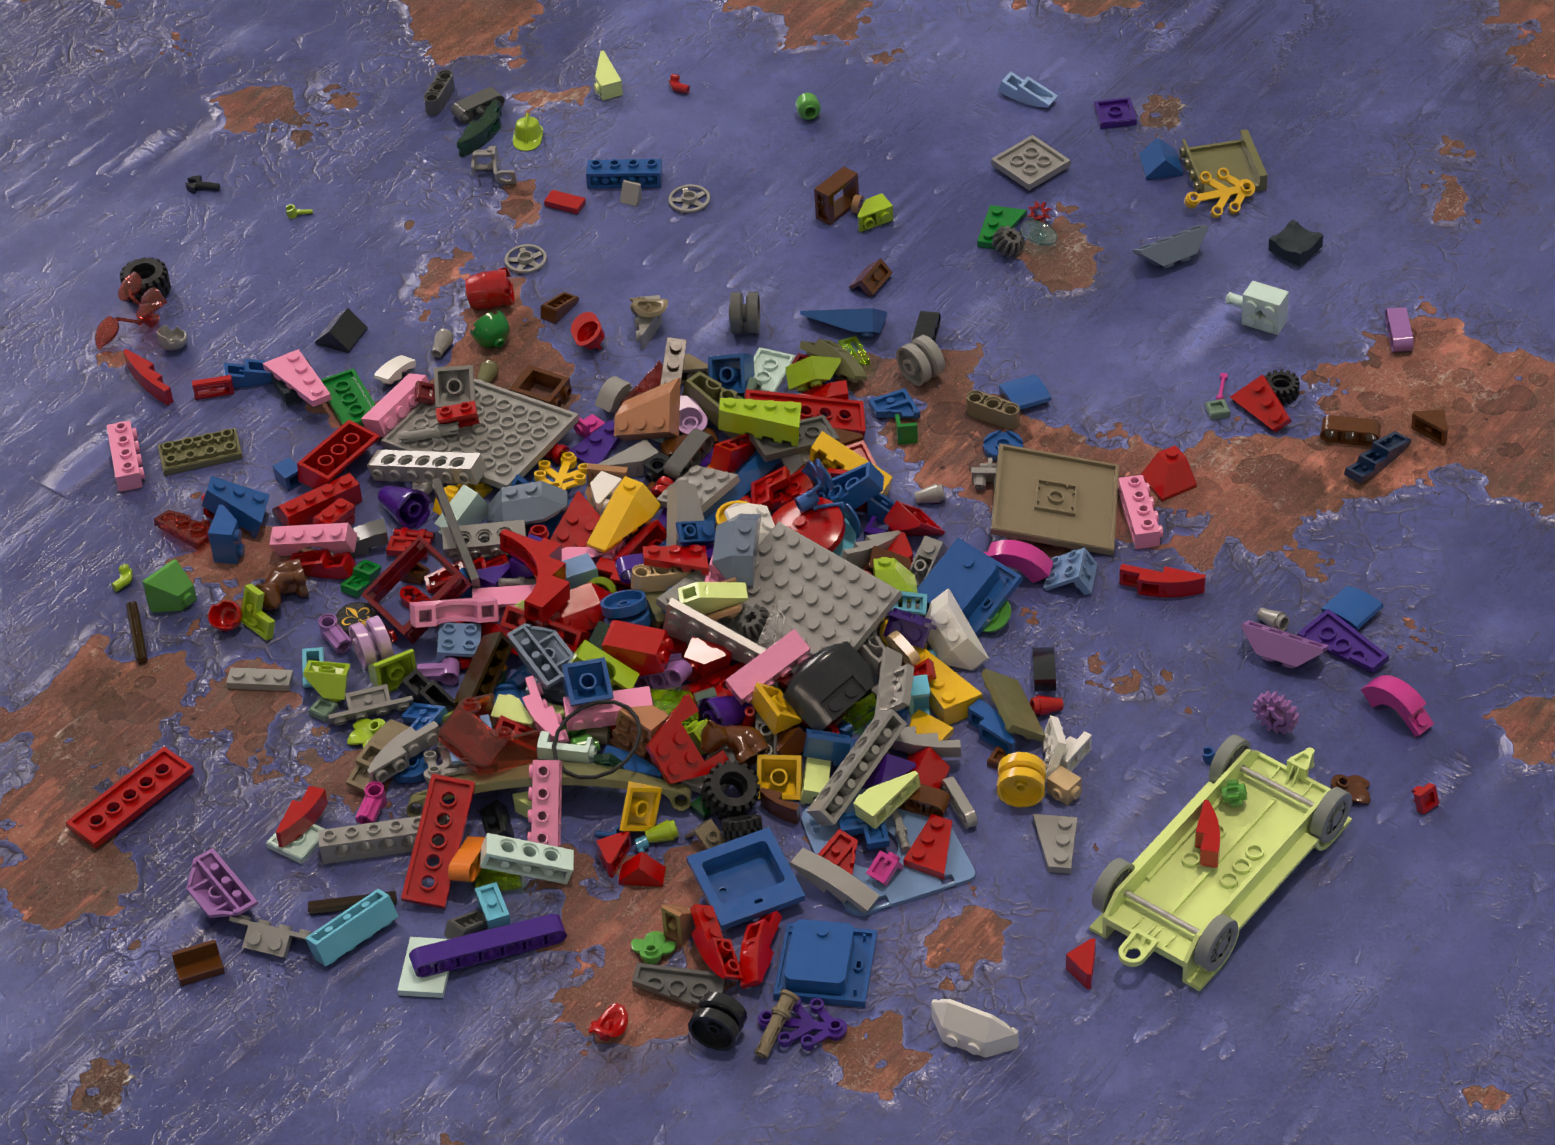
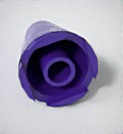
M387 485L379 491V502L402 527L409 529L413 527L418 528L426 522L430 515L429 503L431 504V499L422 490Z
M734 695L709 697L698 701L696 706L699 711L696 714L700 713L701 719L698 722L707 719L722 726H739L745 716V708L748 706L753 707V705L747 702L741 705Z

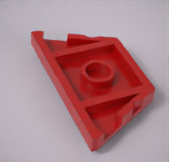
M577 491L550 540L562 544V548L588 547L587 542L601 517L581 492Z

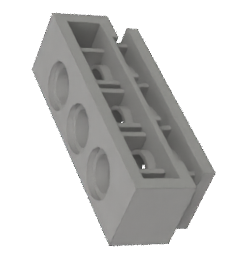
M524 520L459 526L472 560L482 556L485 559H490L506 553L500 550V532L504 529L526 536ZM442 527L445 559L449 558L452 559V562H457L461 558L449 528ZM506 553L507 557L513 556L511 554Z

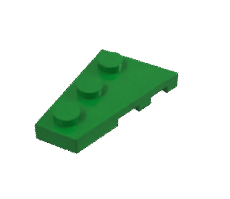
M990 205L977 240V247L996 249L992 246L994 233L1001 226L1006 227L1009 225L1012 229L1016 228L1018 222L1021 219L1024 220L1027 216V210Z

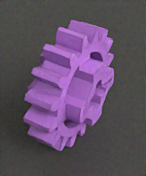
M1266 691L1265 694L1261 693L1253 703L1254 708L1252 712L1257 714L1255 719L1261 720L1260 725H1266L1267 730L1270 731L1272 729L1275 734H1278L1279 731L1283 735L1287 731L1291 733L1298 724V717L1300 716L1299 713L1295 712L1297 707L1291 706L1292 700L1286 701L1285 695L1280 697L1276 691L1272 695L1269 691Z

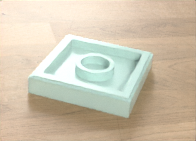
M313 824L304 834L283 848L278 846L275 833L266 842L268 849L303 864L319 847L318 830H324V828Z

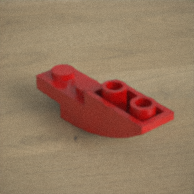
M1122 564L1119 573V584L1137 588V594L1184 597L1204 593L1206 575L1170 567H1164L1163 572Z
M694 904L690 911L696 929L691 934L700 955L709 968L722 979L741 981L743 975L731 939L723 938L713 906Z
M778 911L759 917L757 922L749 924L746 928L739 961L743 979L740 981L742 989L751 986L756 987L764 980L763 977L774 955L769 946L772 944V939L782 919Z

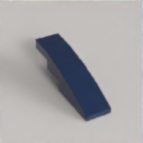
M1394 431L1372 442L1371 449L1360 454L1356 463L1346 467L1344 475L1360 484L1389 465L1411 444L1412 440Z

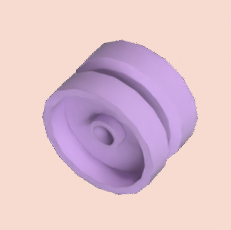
M378 615L368 618L365 623L366 627L360 622L349 626V635L353 648L364 669H367L368 665L377 662V658L383 660L394 655L388 632Z

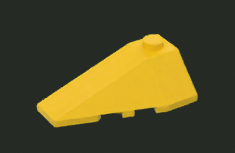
M625 476L615 489L587 542V546L603 553L608 552L621 543L625 536L638 531L639 526L652 521L661 508V504L644 483Z

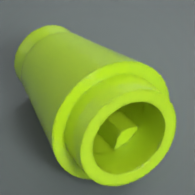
M667 819L645 831L648 843L675 840L674 838L679 837L674 820L669 821Z

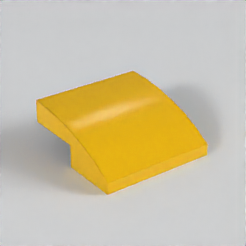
M920 709L911 716V722L908 726H916L917 734L938 733L939 741L948 740L954 734L953 727Z

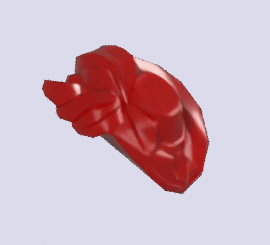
M618 1003L610 1005L598 1020L591 1022L588 1029L589 1034L595 1033L600 1040L609 1041L610 1038L622 1035L628 1024V1013L625 1007Z

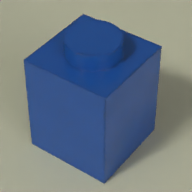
M290 457L272 466L275 479L287 491L303 484L298 479L297 464Z

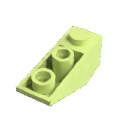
M696 582L678 588L680 602L703 615L749 600L746 583Z

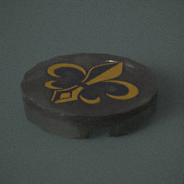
M353 602L343 606L337 612L336 618L340 627L350 636V625L360 622L366 627V620L376 616L377 612L368 603Z

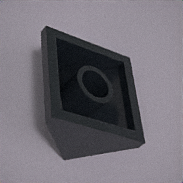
M346 308L330 321L316 339L315 344L350 353L368 328L349 308Z

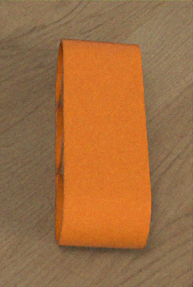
M468 836L449 864L448 877L450 880L473 882L482 870L480 868L481 846L485 837Z

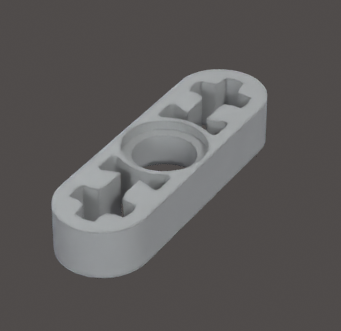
M951 776L941 780L942 789L951 796L950 804L963 826L968 829L978 825L976 813L955 778Z

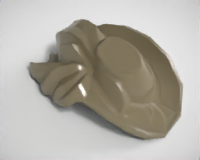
M644 297L629 299L632 302L630 309L636 316L656 317L661 315L668 306V299H646Z

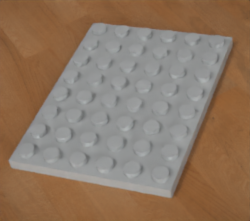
M474 378L475 404L480 424L459 428L460 434L443 436L442 439L430 438L400 444L398 431L429 427L438 423L435 410L436 404L431 405L420 402L381 442L383 447L391 450L481 453L487 470L480 479V482L501 489L502 487L511 486L516 474L524 477L578 422L579 414Z
M778 522L758 546L753 588L747 587L749 600L744 602L742 610H747L748 605L753 608L757 604L760 607L764 606L772 616V629L767 630L768 635L763 634L761 640L755 638L752 642L768 649L795 629L811 648L810 657L829 645L848 641L857 651L903 595L896 588ZM726 616L719 619L718 623L740 634L736 628L737 616L733 618H727ZM797 664L791 668L792 672L790 674L793 675L800 665Z

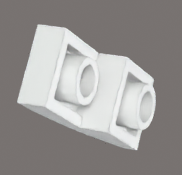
M403 355L397 356L379 368L374 374V378L381 380L384 384H392L394 381L402 379V372H407L408 369L416 367V360Z

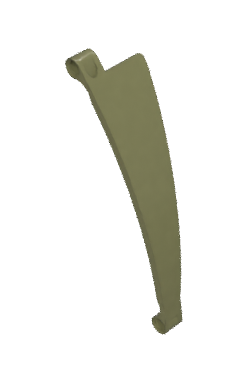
M544 759L488 761L482 764H472V772L469 774H456L448 777L475 781L474 794L499 789L532 786V778H529V765H533V760ZM562 761V765L566 770L578 775H597L614 768L584 762ZM618 769L616 772L598 779H577L562 771V785L598 786L627 790L628 781L661 787V794L667 796L673 808L678 811L688 809L691 804L692 791L686 784L677 782L667 784L664 779L625 769ZM428 789L411 795L406 810L409 817L422 815ZM446 795V796L443 798V800H444V799H452V798H455V797L452 796V795ZM684 795L686 799L681 800L677 796ZM413 804H420L422 808H416Z

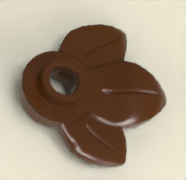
M1338 774L1333 776L1330 781L1331 789L1339 787L1349 792L1352 796V803L1370 804V794L1366 789L1370 783L1367 779L1358 775L1347 777Z

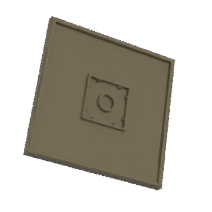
M999 443L990 534L1077 550L1085 547L1088 552L1113 556L1119 465Z

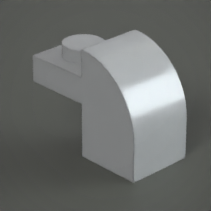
M613 376L601 387L595 406L610 413H617L625 399L637 396L639 391L633 389L631 383Z

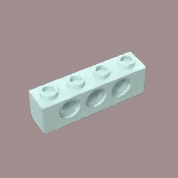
M490 833L486 834L481 846L480 868L562 884H568L573 873L574 850Z

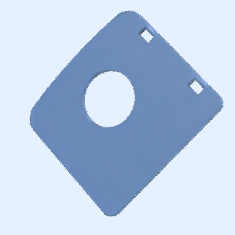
M867 789L859 790L843 813L855 812L853 802L858 795L863 794ZM807 807L802 814V825L813 853L818 854L839 830L838 822L835 825L821 826L806 812L809 808ZM897 808L903 824L907 828V838L911 848L930 817ZM891 814L884 822L888 835L897 843L898 852L896 855L900 858L899 862L903 865V859L908 852L905 853L901 849L899 838L895 834L896 826ZM952 829L944 880L952 878L953 881L942 884L941 880L943 879L904 866L902 870L897 868L891 880L885 886L866 874L869 868L854 864L853 876L880 895L876 901L886 898L888 902L876 905L874 902L865 914L848 900L845 903L840 902L848 913L855 916H867L885 908H892L942 892L944 889L970 883L975 879L976 872Z

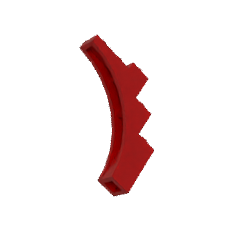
M504 529L500 532V550L522 561L531 570L537 582L533 591L524 600V618L544 624L570 600V582L566 581V563L562 562V544L547 538H543L539 542Z

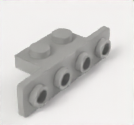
M889 647L883 648L875 716L880 710L893 709L895 712L909 706L911 701L914 667L909 664L901 666L902 654Z
M387 684L345 693L348 710L329 714V723L340 726L346 724L348 720L356 719L358 721L375 714L383 716L387 715L389 711L396 709L398 711H405L414 703L413 696L391 700Z
M241 914L237 918L230 916L228 920L232 923L248 927L242 945L243 948L285 959L287 958L292 938L306 941L305 937L313 933L300 929L299 933L291 931L292 927L279 924L278 928L273 927L271 922L258 919L257 923L250 921L251 917Z

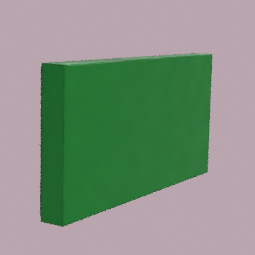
M354 368L321 379L331 394L332 400L327 402L341 426L348 420H351L363 427L364 424L361 418L375 406V403Z

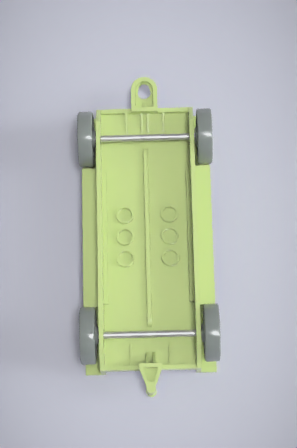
M1237 734L1231 735L1221 744L1211 762L1209 782L1133 863L1123 858H1117L1110 862L1103 870L1092 893V906L1102 912V914L1089 926V930L1105 939L1114 930L1128 936L1119 947L1118 956L1121 963L1129 967L1143 964L1154 951L1182 966V982L1200 992L1227 961L1237 942L1240 929L1313 848L1319 851L1327 849L1352 822V818L1348 817L1352 806L1351 794L1339 787L1330 789L1308 777L1309 769L1314 768L1315 750L1311 747L1290 757L1287 760L1286 766L1257 750H1251L1250 742ZM1237 779L1239 784L1245 783L1248 799L1242 801L1243 806L1232 808L1230 803H1224L1222 787L1227 786L1226 781ZM1204 800H1209L1219 823L1220 858L1218 868L1201 866V848L1195 847L1196 828ZM1131 949H1137L1141 953L1135 959L1126 957L1127 952Z

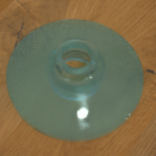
M1028 220L1021 225L1023 236L1034 244L1049 246L1057 241L1058 236L1055 230L1043 222Z

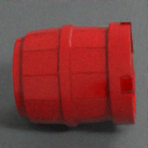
M507 267L493 271H482L465 279L466 294L472 309H493L502 305H514L513 283L508 278L511 275Z

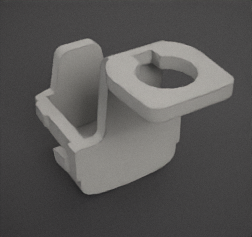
M489 146L486 150H476L473 152L471 161L472 173H476V170H493L496 182L501 184L517 183L514 170L499 171L500 158L497 146ZM478 157L492 158L489 164H478L477 162ZM510 175L512 178L507 180L500 177Z

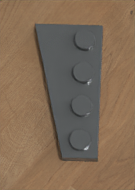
M637 963L632 984L633 987L696 1008L703 994L708 992L724 993L728 979H722L714 972Z

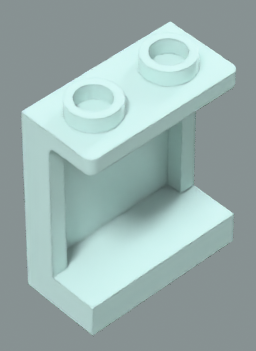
M541 731L536 746L538 759L554 760L553 742H551L550 732ZM592 737L587 738L585 745L557 743L556 745L558 760L599 765L598 760H595L597 747L593 745Z

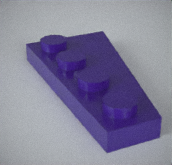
M1329 609L1297 633V636L1329 645L1326 652L1372 673L1389 661V655Z

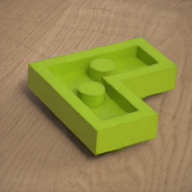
M253 584L245 585L241 607L243 615L241 622L266 641L273 639L275 620L262 611L265 593Z

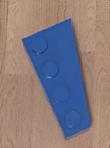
M867 462L832 478L834 489L829 490L825 484L826 492L823 493L819 489L817 490V495L834 503H848L855 510L883 491L884 476L871 462Z

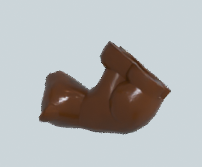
M299 558L279 562L271 570L264 584L255 585V587L265 593L262 607L263 612L278 609L281 606V595L296 593L299 597H309L305 575Z
M708 720L701 731V750L710 754L728 747L734 754L736 761H739V765L744 763L748 765L747 769L757 764L758 754L768 755L767 750L770 746L766 743L760 731L754 727L722 726L712 720Z

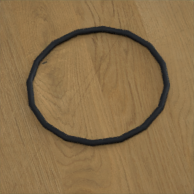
M596 700L578 707L565 717L555 732L552 744L554 760H558L556 745L559 733L565 724L581 710L591 706L615 704L627 709L635 718L638 730L634 747L626 759L613 769L597 775H578L566 770L562 765V771L565 774L577 779H598L616 772L628 763L638 749L642 734L639 717L629 705L616 700Z

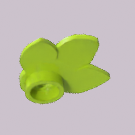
M380 718L358 720L353 724L355 730L350 733L347 744H362L364 748L373 735L386 722Z

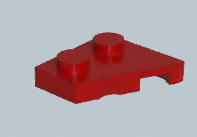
M839 829L817 855L853 875L858 840Z

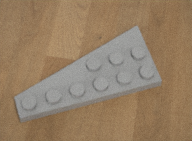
M671 598L667 605L663 630H666L670 637L690 643L692 636L724 646L727 650L733 652L732 659L748 664L766 650L762 646L674 598Z

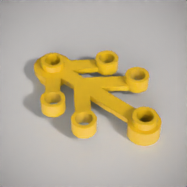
M1220 168L1216 174L1217 178L1221 181L1225 180L1234 186L1227 187L1213 179L1209 172L1203 171L1199 176V181L1216 190L1200 194L1189 192L1184 199V204L1188 208L1193 209L1201 201L1220 198L1210 211L1212 217L1219 218L1230 195L1238 194L1235 201L1231 202L1228 207V211L1231 214H1237L1241 209L1240 205L1243 199L1252 196L1255 192V185L1248 179L1238 180L1229 174L1228 169Z
M565 452L560 458L561 468L558 473L551 468L550 461L547 460L540 461L538 463L539 470L534 472V480L536 482L544 481L567 490L586 484L588 464H579L578 470L568 473L569 469L577 466V457L573 452ZM546 474L553 480H555V482H551L550 480H548L546 478Z

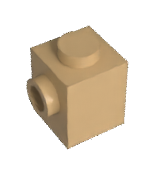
M1060 766L1047 777V793L1055 800L1061 801L1068 806L1073 800L1080 797L1082 793V778Z

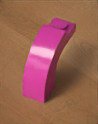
M1016 540L992 542L988 552H984L1006 567L1021 571L1032 583L1049 577L1053 561L1043 551L1033 545Z
M1389 675L1379 676L1360 689L1372 708L1384 704L1396 710L1415 737L1434 724L1423 708L1427 704L1414 688L1399 678Z

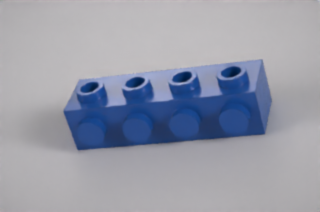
M594 159L587 161L586 179L588 189L622 188L624 180L640 183L641 188H662V159Z

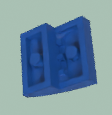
M1035 374L998 385L999 392L1007 398V401L1016 403L1020 410L1052 401L1047 388Z
M1346 586L1326 603L1321 610L1322 613L1327 609L1331 610L1351 627L1358 630L1384 606L1382 602L1360 589Z

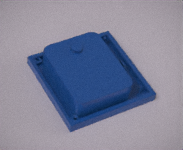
M957 538L918 586L917 591L918 593L927 594V615L931 601L945 590L950 589L978 638L1024 579L1020 574L962 539Z
M770 827L686 857L687 864L708 905L714 908L721 931L805 901V894Z
M805 919L797 920L795 923L787 922L773 992L774 1000H779L780 991L785 989L799 996L801 1002L810 1003L812 999L820 998L824 1004L865 1008L878 931L853 928L851 924Z

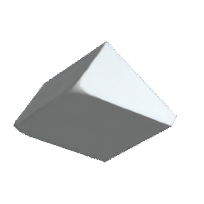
M624 180L620 202L637 206L642 200L641 184Z

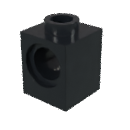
M659 452L643 464L644 477L647 482L653 481L656 483L660 477H668L664 474V466L670 457Z

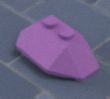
M1250 620L1242 623L1241 626L1257 655L1262 656V659L1274 662L1276 660L1282 662V665L1288 668H1295L1327 651L1329 645Z
M213 848L193 858L187 892L209 918L237 916L258 905L255 897Z

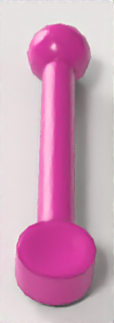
M1226 373L1220 374L1221 384L1216 400L1224 399L1223 389L1225 381L1228 379V374Z

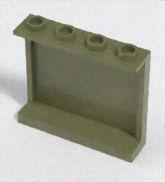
M1248 129L1240 130V140L1188 147L1186 140L1182 139V147L1179 148L1180 157L1184 158L1185 169L1189 170V179L1193 181L1194 191L1198 194L1216 190L1199 181V176L1203 171L1209 172L1213 179L1223 185L1234 187L1227 181H1221L1217 178L1216 174L1220 168L1228 169L1229 174L1238 180L1248 179L1252 181L1255 185V192L1267 190L1268 175Z

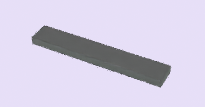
M439 478L433 479L434 493L463 566L466 569L468 579L472 584V589L480 588L478 573L441 480Z

